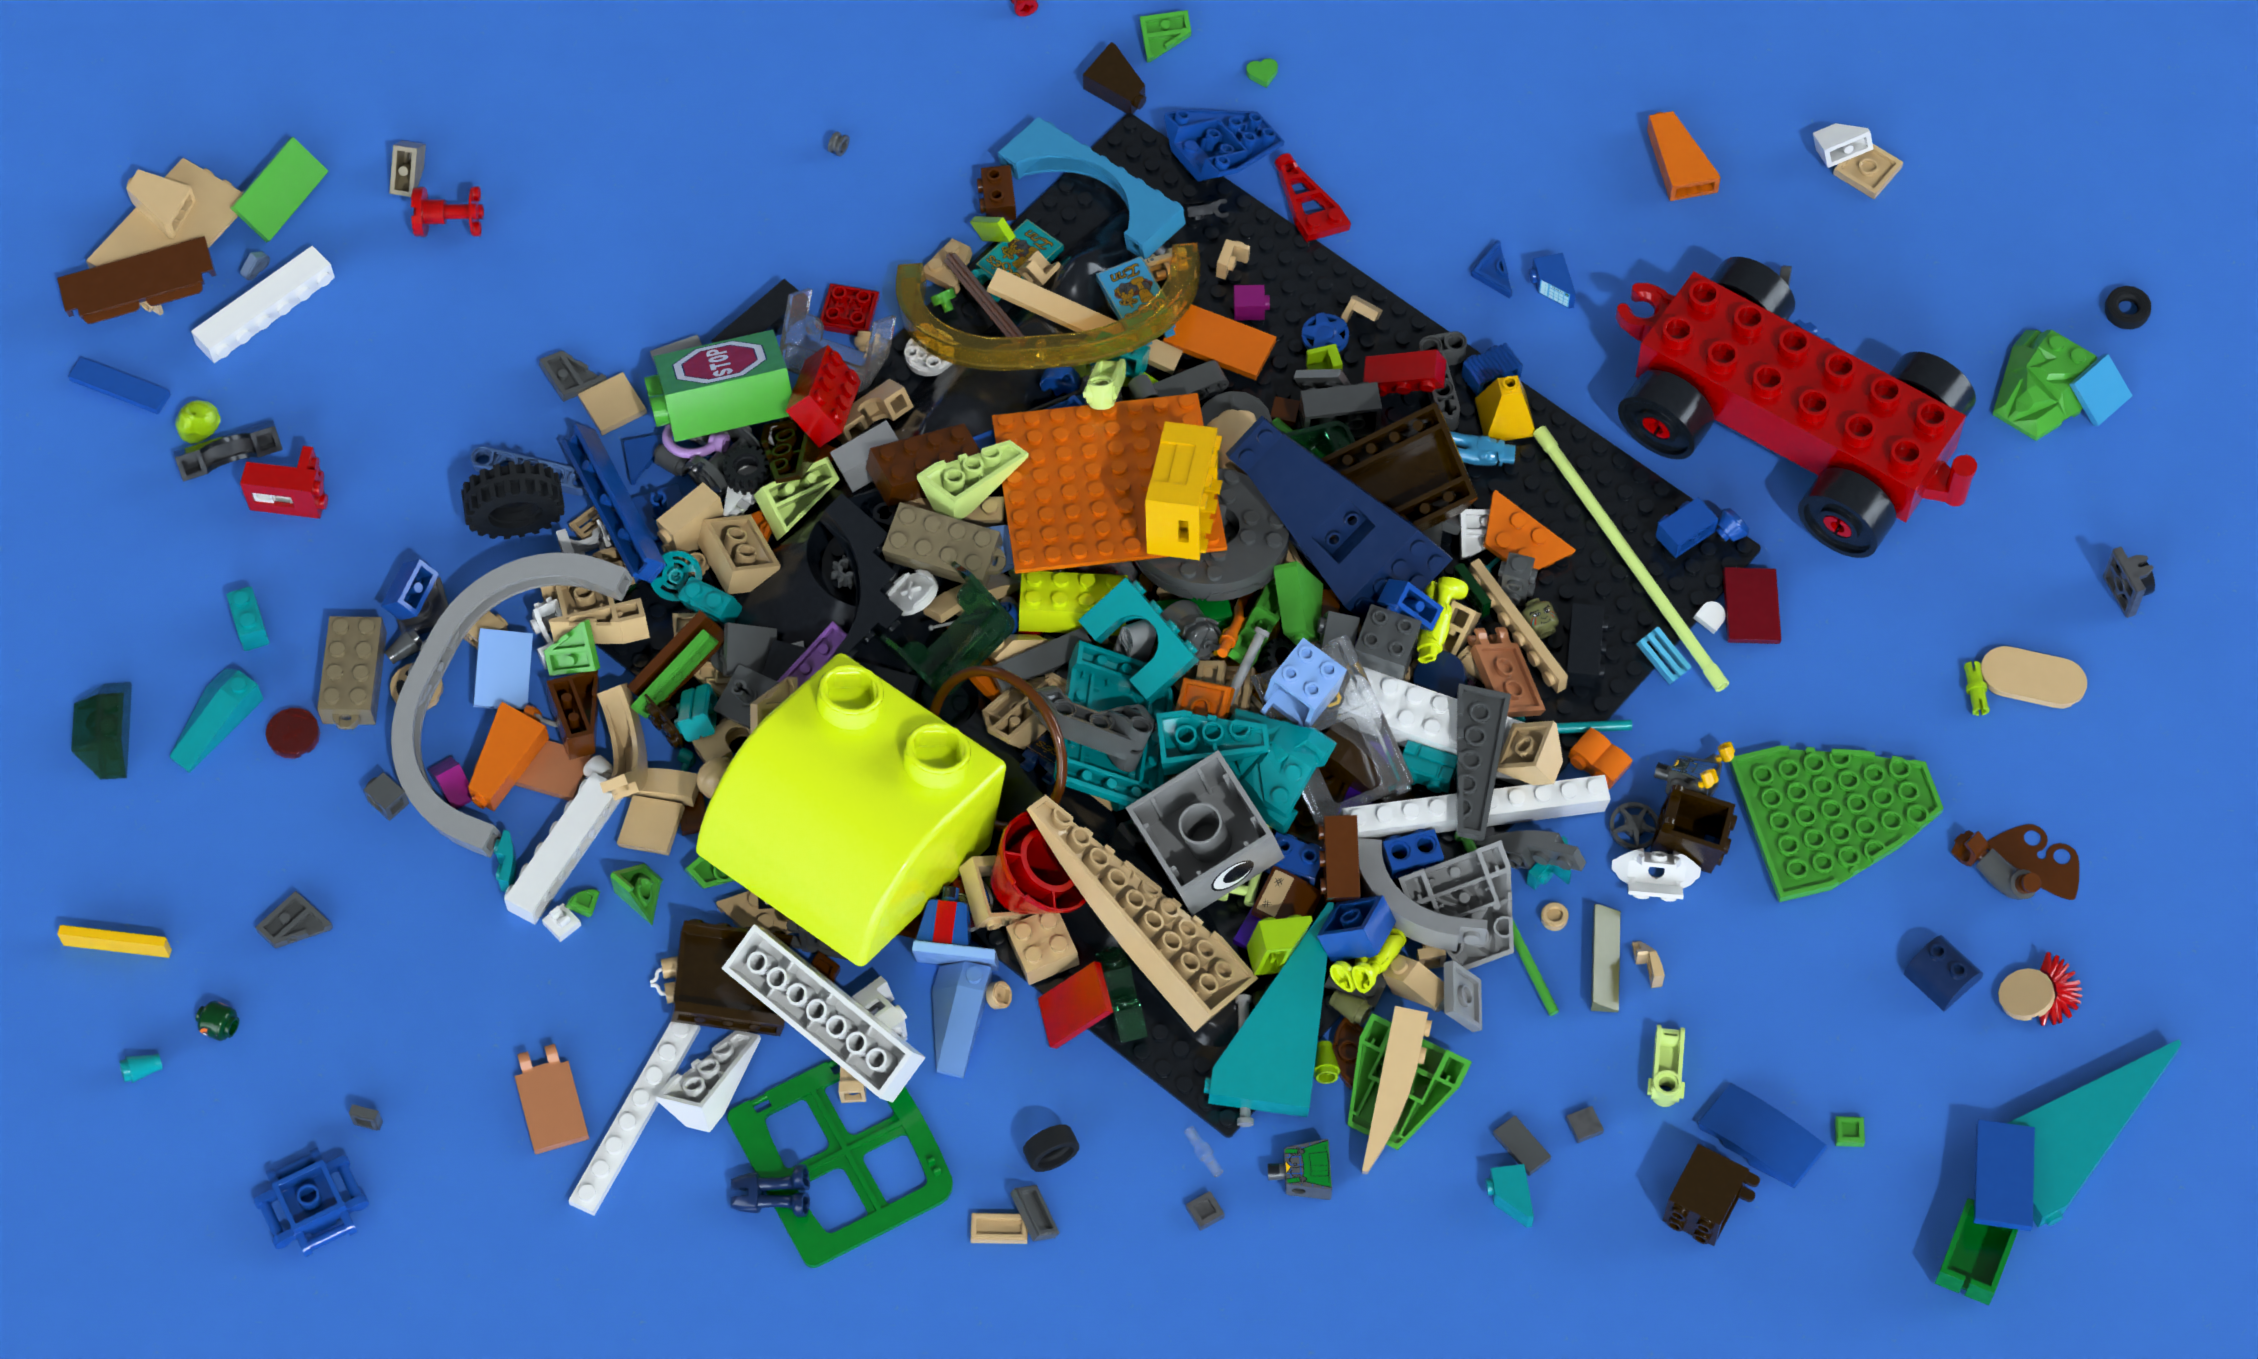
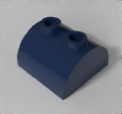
M1940 935L1930 941L1907 966L1904 975L1941 1010L1946 1011L1982 978L1983 972L1947 939Z

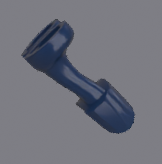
M805 1164L796 1165L792 1175L787 1177L765 1178L760 1177L756 1172L731 1179L732 1190H748V1196L731 1197V1208L759 1213L762 1208L781 1207L793 1210L794 1215L798 1218L808 1215L810 1196L808 1193H795L794 1195L763 1194V1191L809 1190V1171Z

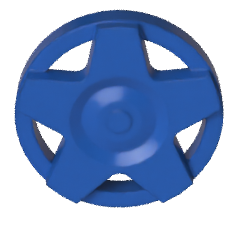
M1324 312L1318 313L1308 319L1303 325L1301 333L1302 342L1307 350L1336 344L1338 351L1341 352L1348 344L1349 329L1346 322L1340 317L1325 314ZM1343 331L1345 333L1344 339L1339 335ZM1307 338L1314 340L1313 346L1308 342Z

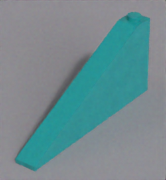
M1333 902L1327 903L1212 1069L1211 1077H1206L1204 1093L1209 1094L1208 1104L1236 1108L1247 1107L1251 1110L1308 1117L1328 957L1317 935L1333 910Z
M2179 1039L2008 1122V1124L2035 1127L2033 1221L2037 1227L2046 1223L2048 1226H2052L2063 1218L2062 1215L2176 1056L2182 1044Z

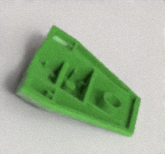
M1371 1013L1359 1038L1348 1117V1126L1368 1136L1392 1023ZM1423 1039L1422 1047L1427 1048L1424 1065L1418 1064L1408 1100L1398 1124L1386 1145L1399 1150L1460 1088L1472 1061Z

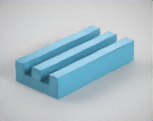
M1656 627L1636 644L1669 685L1691 668L1690 664L1659 627ZM1648 641H1649V642L1652 644V646L1657 650L1658 655H1657V654L1653 651V649L1648 645V643H1647ZM1662 660L1666 661V663L1671 667V669L1675 672L1674 675L1662 662Z

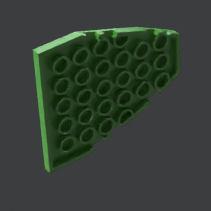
M1780 745L1737 755L1729 762L1779 902L1834 889L1901 848L1943 811V805L1925 761L1905 760L1898 756H1892L1891 759L1875 756V752L1865 750L1831 749V752L1815 751V747H1806V750L1789 749V746Z

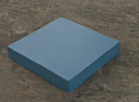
M2109 354L2101 355L2069 383L2093 426H2099L2133 396Z

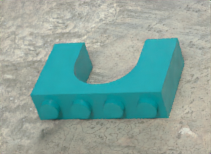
M1125 577L1078 621L1092 638L1100 644L1121 625L1130 620L1144 619L1154 626L1158 635L1157 651L1154 657L1129 679L1147 701L1153 703L1200 659L1195 655L1198 651L1197 648L1188 639L1183 641L1178 635L1181 631L1171 619L1166 621L1161 616L1163 609L1154 599L1149 602L1143 595L1147 592L1137 580L1132 582Z

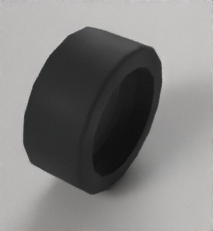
M1055 1125L1041 1130L1033 1135L1023 1146V1153L1031 1169L1036 1172L1055 1169L1071 1160L1079 1151V1143L1071 1127L1068 1125Z

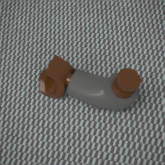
M1968 830L1954 840L1955 845L1951 851L1953 856L1966 866H1971L1978 860L1979 863L1976 865V868L1998 891L2008 898L2016 900L2029 899L2040 889L2041 879L2036 873L2014 867L1993 848L1988 852L1987 850L1991 846L1979 831L1973 833Z

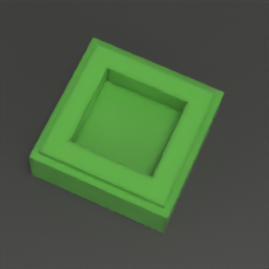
M1836 1116L1834 1120L1835 1146L1864 1147V1117Z

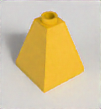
M1518 375L1497 378L1475 398L1484 436L1495 438L1498 441L1534 437L1535 427L1525 389Z

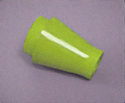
M1320 1041L1317 1043L1314 1076L1319 1083L1330 1084L1338 1079L1340 1068L1332 1043L1330 1041Z

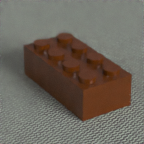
M965 423L872 447L869 450L866 470L889 507L900 502L904 503L926 497L917 480V474L929 466L942 460L946 463L958 460V455L966 453L967 456L981 453Z

